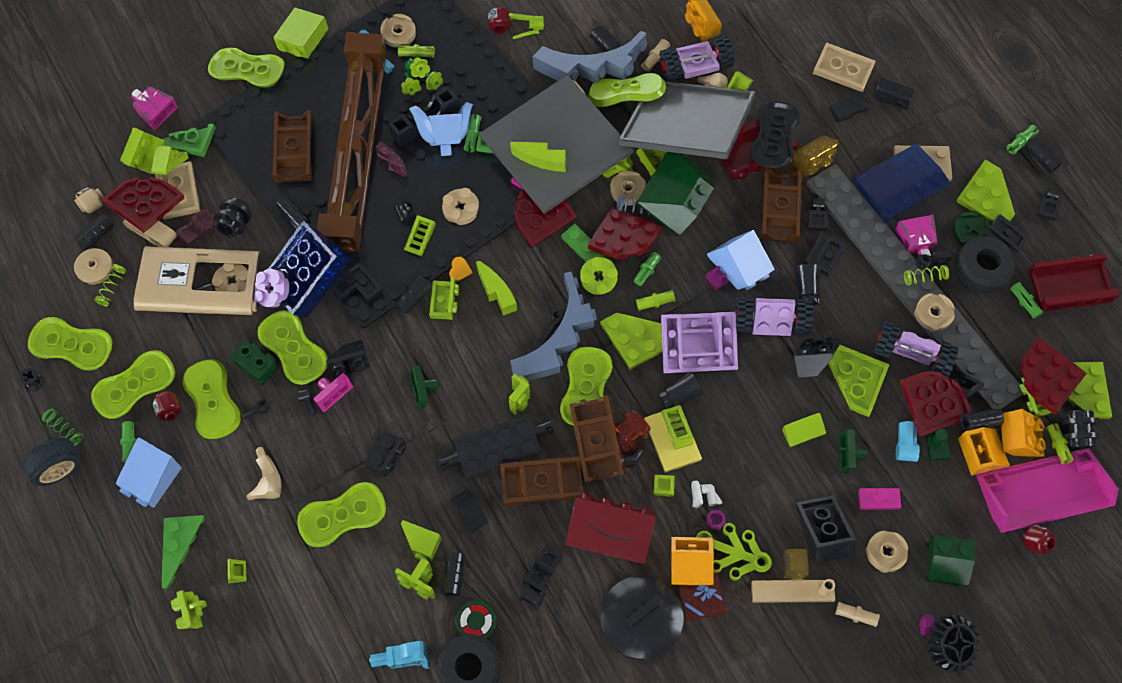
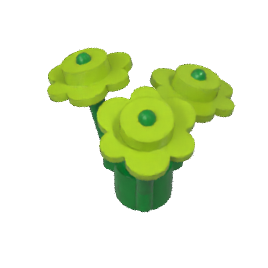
M416 57L413 60L410 58L405 63V70L407 72L404 75L407 79L401 84L402 93L414 95L415 92L421 90L419 80L411 78L418 76L420 78L426 76V88L428 90H436L443 82L442 74L440 72L428 74L430 67L427 65L426 59L422 60Z

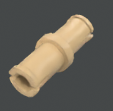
M661 39L658 45L649 52V56L641 64L643 70L650 72L654 65L659 62L660 51L670 47L667 40Z
M838 602L835 613L836 615L853 619V622L858 623L860 621L874 627L877 626L880 614L863 610L860 606L853 607Z

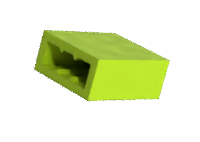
M294 8L273 38L280 51L308 59L329 28L324 16Z

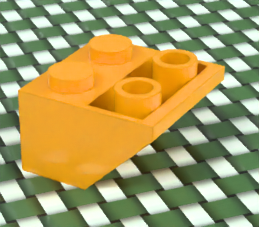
M688 0L685 18L692 25L695 36L699 37L701 42L720 35L722 23L708 1Z
M1023 409L1003 413L1004 423L1001 425L1003 451L1012 456L1045 457L1044 450L1046 445L1042 433L1044 430L1042 420Z
M978 428L966 431L958 438L971 476L1010 466L996 429Z
M671 537L672 584L713 585V538Z

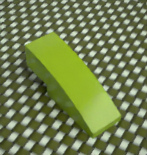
M510 142L512 154L520 160L542 169L566 172V150H549L548 143Z
M477 261V271L489 302L497 299L503 315L517 311V303L505 282L491 268L481 261Z

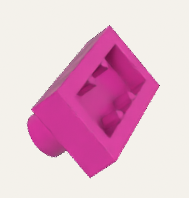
M344 373L332 383L324 377L318 382V386L322 391L313 399L319 408L325 412L350 391L353 385Z
M860 488L858 490L860 510L901 509L900 488Z

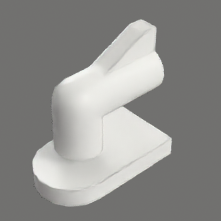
M692 481V507L699 508L703 504L702 494L705 493L707 494L709 506L722 504L712 484L700 485L698 481Z

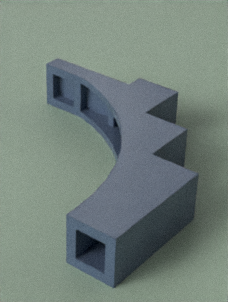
M640 31L632 41L624 46L599 54H566L542 46L533 56V68L557 81L566 75L572 80H576L579 75L597 83L606 73L623 80L633 73V62L639 53L647 47L646 33Z
M572 272L564 273V283L569 300L564 318L556 332L535 351L510 360L512 373L518 377L521 375L528 381L560 373V366H563L560 354L577 349V343H580L577 331L594 327V320H597L595 310L590 308L589 303L584 304L582 294L578 295V280L576 277L573 278Z

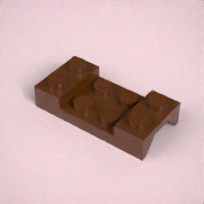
M307 110L302 116L290 117L280 112H274L273 178L276 183L312 181L311 139L313 116L311 110Z
M765 168L763 174V211L760 240L798 243L801 217V170L792 174H777L770 168Z
M606 395L595 400L571 403L570 409L585 482L627 474L624 458L620 452L611 396Z
M580 457L500 464L504 507L524 505L527 502L560 499L571 501L575 500L577 495L584 493Z

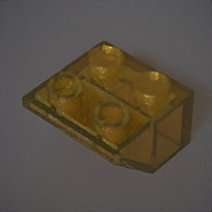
M823 135L793 152L794 155L791 162L797 170L802 171L803 177L808 174L812 175L820 167H826L833 162L839 141Z

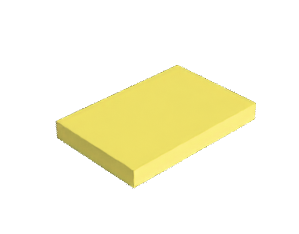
M661 412L644 418L664 473L702 460L694 437L692 445L677 450L674 448ZM679 414L674 415V416H670V417H668V418H669V419H672V418L678 417Z

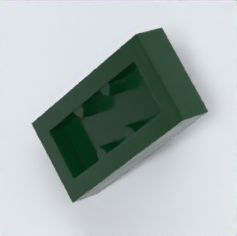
M420 365L412 366L409 375L417 408H425L428 403L427 392L438 390L437 379L423 380Z
M946 427L925 435L929 461L949 460L951 458Z
M847 429L838 435L840 473L846 474L856 469V459H865L867 457L866 448L855 447L854 430Z

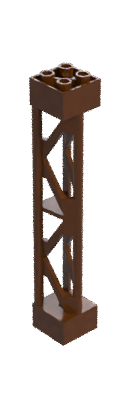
M346 32L344 54L349 67L328 209L327 214H319L316 236L322 248L326 251L343 250L347 253H353L354 251H360L387 50L383 35ZM364 71L368 77L369 108L362 121L357 120ZM373 71H378L376 89L374 91ZM368 122H370L371 125L367 144L363 136H361V134L364 132ZM353 151L357 158L358 187L351 201L347 203L345 202V195ZM362 151H367L365 167L363 171ZM358 202V216H350Z

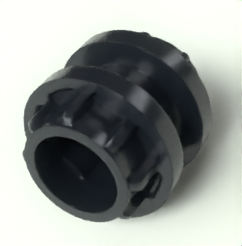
M236 197L223 200L219 207L220 210L213 217L215 228L227 237L242 234L246 228L245 224L249 223L252 217L249 205L244 200Z
M1077 410L1066 413V419L1062 420V426H1068L1069 434H1064L1063 436L1067 439L1070 448L1095 447L1097 444L1096 439H1100V433L1094 432L1093 425L1099 424V418L1094 417L1093 411Z

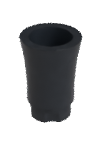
M817 264L796 266L794 271L797 279L799 299L812 300L813 306L818 305L821 267Z
M690 371L658 393V397L665 409L675 407L703 395L697 379Z

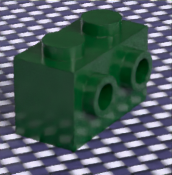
M245 340L230 358L237 367L263 386L278 369L274 363L276 360L268 353L264 355L261 352L262 349L254 342L250 344Z

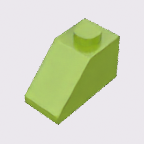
M402 520V528L415 558L432 561L441 542L440 534Z

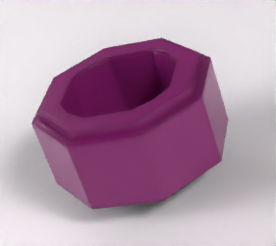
M711 510L706 516V525L711 530H720L726 523L725 514L720 510Z
M923 615L921 617L919 629L922 635L931 634L929 627H935L933 616Z

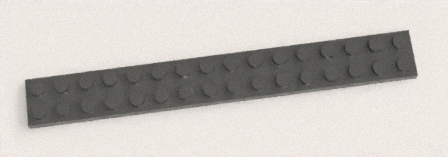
M836 164L806 182V186L816 198L821 197V199H824V208L915 319L914 311L916 305L923 296L933 293L932 295L941 294L945 296L935 282L931 281L930 276L925 271V283H923L922 273L917 270L919 268L916 265L915 258ZM911 270L915 273L916 271L917 284L914 283V275L910 272L912 284L906 285L904 272ZM956 308L954 310V320L946 329L930 332L921 326L937 344L942 345L945 342L959 348L958 356L953 366L957 371L984 383V387L977 395L989 410L996 408L1001 410L1023 395L1019 383ZM930 309L933 315L939 316L937 309Z

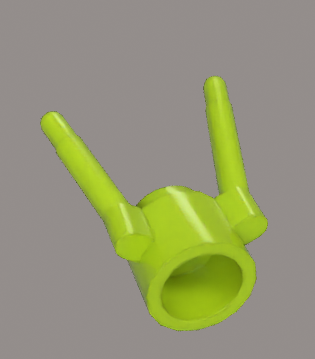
M509 14L510 19L529 21V29H533L532 31L513 36L514 40L532 34H539V30L544 29L543 16Z

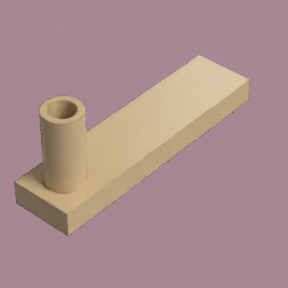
M831 579L751 581L752 603L834 602L835 583Z

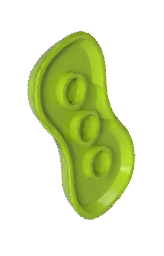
M224 48L212 57L208 65V72L212 77L219 80H246L253 85L266 88L278 82L285 65L283 59L277 55H250L237 48Z
M647 73L623 80L602 79L592 84L588 92V99L597 107L611 106L623 101H652L660 98L665 93L666 83L659 75L654 73Z
M287 310L275 312L268 316L258 327L260 342L280 358L284 373L291 382L300 385L310 383L321 376L326 370V360L328 358L325 351L306 337L299 317L293 312Z
M48 317L40 320L32 329L28 339V349L38 358H62L70 361L82 370H95L101 367L108 359L112 349V338L101 329H77L60 318Z
M580 347L574 350L568 358L567 367L570 384L567 393L562 399L560 411L562 418L570 425L574 426L570 409L571 403L586 402L603 397L604 385L612 372L613 364L609 354L599 348Z
M161 351L145 352L126 371L99 381L91 393L92 403L99 414L105 418L114 419L121 417L143 396L168 387L175 377L174 365L169 357Z
M207 359L188 367L183 374L182 384L185 391L194 401L196 408L195 426L199 434L206 439H218L234 432L240 424L241 414L237 405L229 397L225 366L218 360Z
M368 482L357 483L336 499L317 501L306 505L298 515V529L303 540L308 545L324 547L334 542L342 533L348 530L368 528L379 523L386 513V503L376 485Z

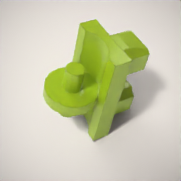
M184 590L177 592V597L171 601L172 609L182 612V617L176 619L177 628L184 630L203 627L200 616L203 615L202 609L207 606L206 601H199L198 595L194 596L192 591L184 592Z

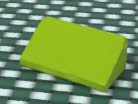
M820 413L787 424L782 429L790 447L826 434Z

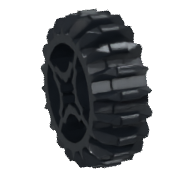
M952 614L940 617V621H934L935 627H929L931 634L926 635L929 638V642L925 645L930 647L926 653L931 655L930 660L935 663V666L944 669V671L955 673L960 672V670H966L967 666H973L972 660L977 659L975 653L980 651L977 645L981 643L977 640L979 633L975 631L976 626L971 624L970 620L960 615L955 616Z

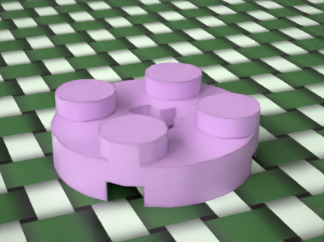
M275 269L259 272L256 275L254 286V300L265 307L275 308L280 306L281 304L279 303L285 300L289 293L288 279L284 278V273ZM270 286H274V289L270 292Z

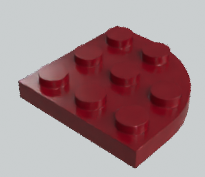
M154 177L141 180L133 178L125 181L102 198L105 205L143 233L185 199L184 194L171 184Z
M524 189L519 193L515 203L514 216L516 225L531 248L577 218V215L566 200L544 214Z
M612 207L588 243V249L615 259H627L628 256L637 254L640 256L654 245L662 232V226L622 210L618 211Z
M1038 337L1024 354L1020 366V371H1022L1024 378L1023 384L1029 394L1053 414L1058 412L1087 374L1041 337Z
M928 371L899 380L919 436H924L960 422L961 415L972 412L959 384L955 380L942 375V373Z

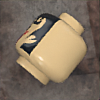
M87 186L76 193L74 201L82 212L90 214L103 206L101 199L104 196L98 188L94 190L93 187Z

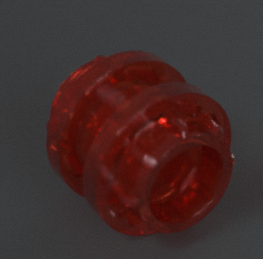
M634 410L630 413L624 412L622 414L625 420L618 425L615 422L619 447L624 452H628L631 448L635 450L638 447L635 442L640 437L646 440L649 437L647 433L651 430L649 424Z

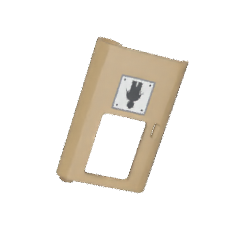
M145 246L134 294L135 311L253 315V312H257V302L254 300V286L260 251ZM198 262L248 264L245 291L192 290L196 264Z

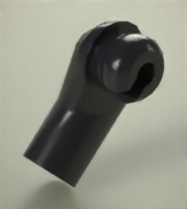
M636 447L631 455H623L625 468L634 467L644 454L641 448Z

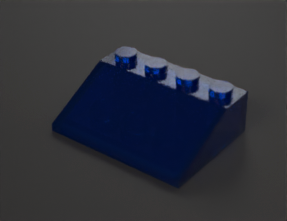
M917 143L854 178L867 201L884 223L939 194L951 184L941 167Z
M303 220L268 269L279 270L284 273V278L288 279L289 293L287 298L281 301L283 305L294 316L308 317L351 259L340 247L307 221Z

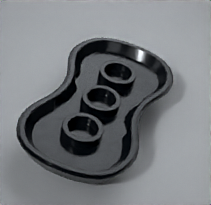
M780 101L767 102L758 111L760 131L751 146L750 153L752 159L758 165L770 169H780L789 165L793 159L794 153L791 138L794 130L800 123V113L795 106Z

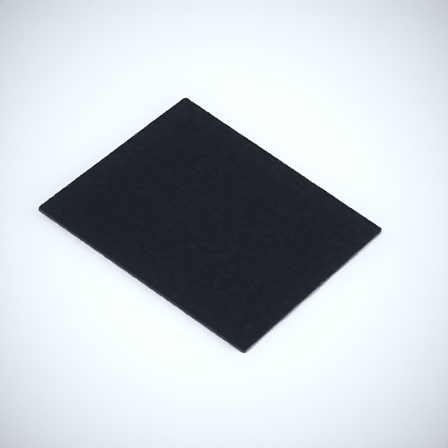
M388 0L318 44L308 59L298 57L285 65L283 73L275 85L266 88L253 85L200 119V124L203 128H208V124H214L216 128L212 137L214 142L306 257L317 245L321 246L316 236L319 214H327L349 68L344 54L346 32L359 33L365 29L369 34H381V24L386 18L390 19L395 14H403L410 17L416 27L415 39L409 46H414V44L434 46V58H419L427 60V65L430 67L428 74L440 72L443 82L436 90H428L426 88V76L423 78L419 76L411 77L414 80H419L421 90L415 92L414 95L402 93L401 84L407 79L404 75L407 72L405 70V63L410 58L414 60V57H399L398 48L385 44L387 50L386 59L395 67L391 73L387 74L384 72L360 251H354L353 253H347L343 250L326 251L330 257L316 270L331 289L330 283L360 262L382 287L383 292L369 303L358 290H355L343 300L332 290L363 329L395 308V302L419 275L431 283L452 268L454 258L462 257L466 259L516 224L514 208L517 197L522 189L511 183L513 176L494 153L479 152L476 150V146L474 152H470V147L469 152L465 151L463 148L466 135L459 144L451 145L452 155L441 156L440 146H431L421 135L400 147L390 134L388 125L390 121L401 114L412 115L409 108L413 106L423 110L430 103L433 95L446 86H449L459 98L460 109L466 102L473 104L470 115L475 114V119L476 115L481 117L479 132L484 131L537 95L453 0ZM398 29L395 32L401 33V29ZM364 71L357 120L362 121L369 108L368 77ZM373 71L374 91L376 89L378 71ZM307 110H311L313 116L311 139L312 181L276 183L273 178L274 112H280L290 117L302 116ZM368 122L364 132L361 134V136H363L367 144L371 125L370 122ZM353 151L345 195V202L347 203L351 201L358 187L357 158ZM362 151L363 171L365 167L367 151ZM468 188L478 198L479 211L472 222L465 225H457V223L450 222L445 218L442 209L443 197L453 190ZM288 196L310 219L311 224L306 231L298 232L281 215L275 206L281 197ZM401 200L409 201L414 206V215L409 217L408 221L404 223L401 222L394 208ZM358 202L350 216H358ZM458 204L456 209L460 208L461 210H463L465 205ZM417 215L436 223L422 256L404 250ZM420 225L421 228L428 229V226ZM417 231V234H420L422 236H425L426 234L424 232ZM417 237L414 238L415 241L421 243L423 242L422 239H419ZM411 244L410 247L420 250L421 246Z

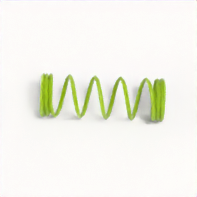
M113 264V265H112V267H111V272H112L113 274H108V275H107V279H108L110 282H108V281L103 282V286H104L106 289H100V290H99V293H100V294H101V292H100L101 290L110 291L111 293H114V294H115V292L109 290V289L104 285V283H112V284H114V285H116V286H119L118 284L112 282V281L108 278V276H109V275H113V276H117V277L123 279L121 276L116 275V274L112 271V268H113L115 271H117V272H119V273H121V274H125V273H126V269H125L124 267H122V266H120V265H118V264ZM96 296L94 299L95 302L103 306H109V302L104 299L111 301L105 296Z
M942 265L938 269L939 279L942 280L943 277L944 280H947L949 278V269L946 265ZM925 268V269H928V270L930 271V273H931V281L933 282V280H934V279H933V275H932L933 268H932V270H930L929 268ZM917 269V270H919V271L922 273V280H923V283H925V277H924V271H925V269L923 270V272H922L920 269ZM911 270L904 272V280L908 286L912 284ZM915 271V273L912 272V274L914 275V283L917 284Z

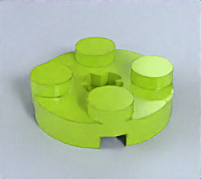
M595 257L588 260L582 266L580 280L586 291L594 295H602L614 288L618 272L610 260L603 257ZM595 271L603 272L602 276L604 279L602 281L600 279L599 281L595 280Z

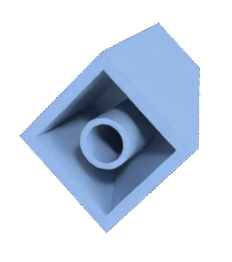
M754 230L734 237L707 253L710 260L716 266H720V271L723 274L726 273L728 280L737 290L742 288L748 290L756 286V281L767 279L770 277L769 273L775 270Z
M138 437L116 484L121 488L119 492L130 498L133 495L137 498L136 502L144 507L150 505L154 508L182 467L172 456Z

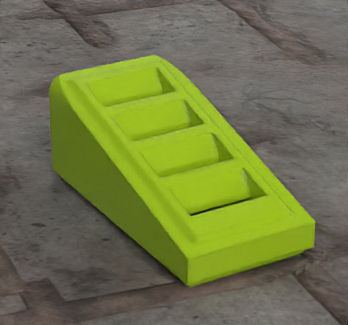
M417 215L404 250L422 256L436 226L435 221ZM420 225L428 226V229L421 228ZM417 231H421L426 234L425 236H422L420 234H417ZM417 237L419 239H422L423 242L421 243L415 241L414 238ZM411 244L421 246L420 250L410 247Z
M678 405L662 410L661 413L674 448L677 450L692 445L694 443L693 435L681 406ZM679 414L678 417H675V418H672V419H669V418H668V417H670V416H674V415Z

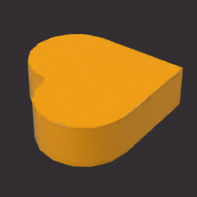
M456 257L453 259L452 269L449 272L450 279L455 278V281L458 282L473 273L464 258Z

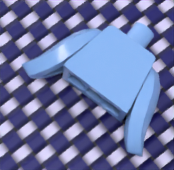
M466 102L458 114L426 116L417 106L409 109L422 138L430 143L431 146H440L441 156L452 155L451 145L459 144L468 131L473 104Z

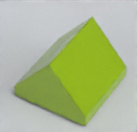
M228 559V583L245 582L246 561Z

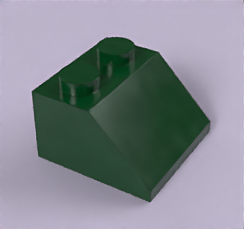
M933 536L928 541L927 581L969 586L975 564L976 541Z

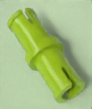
M414 44V46H398L399 57H414V59L416 57L434 58L435 55L434 46H419L418 44Z
M673 290L660 294L653 293L652 296L636 299L638 311L651 307L659 308V305L675 302Z
M1059 424L1049 425L1046 429L1053 442L1051 445L1053 449H1056L1061 464H1065V460L1066 463L1072 462L1074 458L1067 446L1068 441L1064 438Z

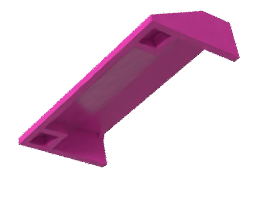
M1089 448L1070 452L1074 458L1070 463H1066L1065 460V464H1061L1059 456L1056 455L977 474V479L992 519L1001 533L1115 506L1119 489Z

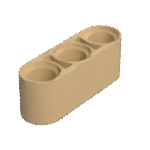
M127 220L123 221V224L131 231L158 247H169L177 237L176 232L159 221L145 233L141 232Z

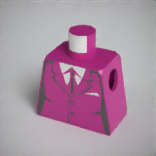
M148 87L144 92L136 89L131 95L135 100L133 106L136 112L154 131L178 108L173 97L153 87Z
M933 215L899 221L895 228L901 243L910 254L918 253L919 255L927 254L931 256L930 250L934 249L937 244Z

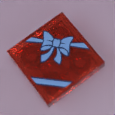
M718 572L713 573V585H678L686 622L727 614Z

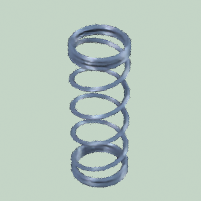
M620 196L618 198V211L623 209L625 197ZM626 199L624 211H626L628 201L626 202ZM632 199V201H633L632 213H634V209H635V204H636V202L634 203V200Z

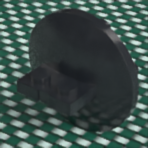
M642 575L626 578L612 587L603 601L601 626L604 635L613 648L627 657L645 660L661 656L673 647L683 628V608L678 596L670 586L657 578Z

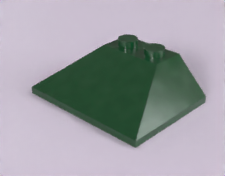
M666 152L636 204L679 236L698 216L714 189V179L684 154Z

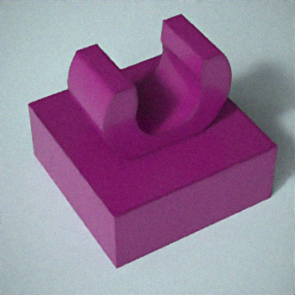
M717 266L705 275V278L716 291L730 282L726 273L723 274L720 271V266Z

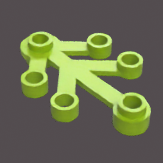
M726 523L723 527V533L729 537L733 547L713 539V549L730 555L721 560L713 561V564L716 563L720 566L718 570L713 568V573H719L722 568L740 560L750 563L740 568L734 567L730 570L729 577L733 581L739 580L742 575L753 570L757 572L768 571L772 565L771 557L767 553L760 551L754 539V533L751 530H746L742 534V540L748 543L752 551L751 554L744 550L735 532V526L732 523ZM729 526L733 531L728 533L725 528ZM701 531L696 537L712 538V535L707 531ZM745 534H750L752 539L747 540ZM762 559L765 565L760 566L758 560ZM732 571H737L739 576L734 577Z

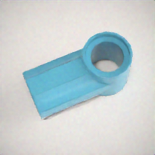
M911 421L900 422L895 453L896 460L917 462L920 449L917 444L915 423Z

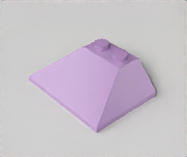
M736 312L661 315L664 373L738 369Z

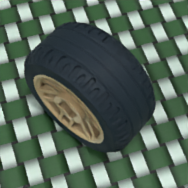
M54 438L31 449L25 455L22 467L33 485L48 486L72 474L78 468L81 458L74 444L69 439Z

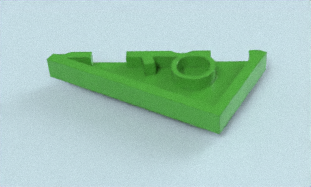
M208 124V128L200 130L192 128L188 131L171 133L169 137L163 138L165 140L164 146H169L172 150L187 152L189 155L204 157L216 128L214 124Z
M203 515L164 518L162 589L167 590L173 583L179 565L183 563L190 550L191 543L196 538V533L201 523L205 521Z

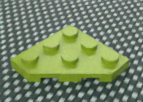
M985 159L956 202L972 212L981 214V217L986 218L990 223L999 214L1011 221L1015 212L1002 170Z
M615 313L600 321V325L629 370L663 352L661 323L620 313Z
M839 345L828 365L850 410L869 417L889 364Z
M1073 362L1087 374L1068 397L1067 401L1073 406L1076 405L1081 410L1093 411L1095 418L1110 419L1112 412L1103 362Z

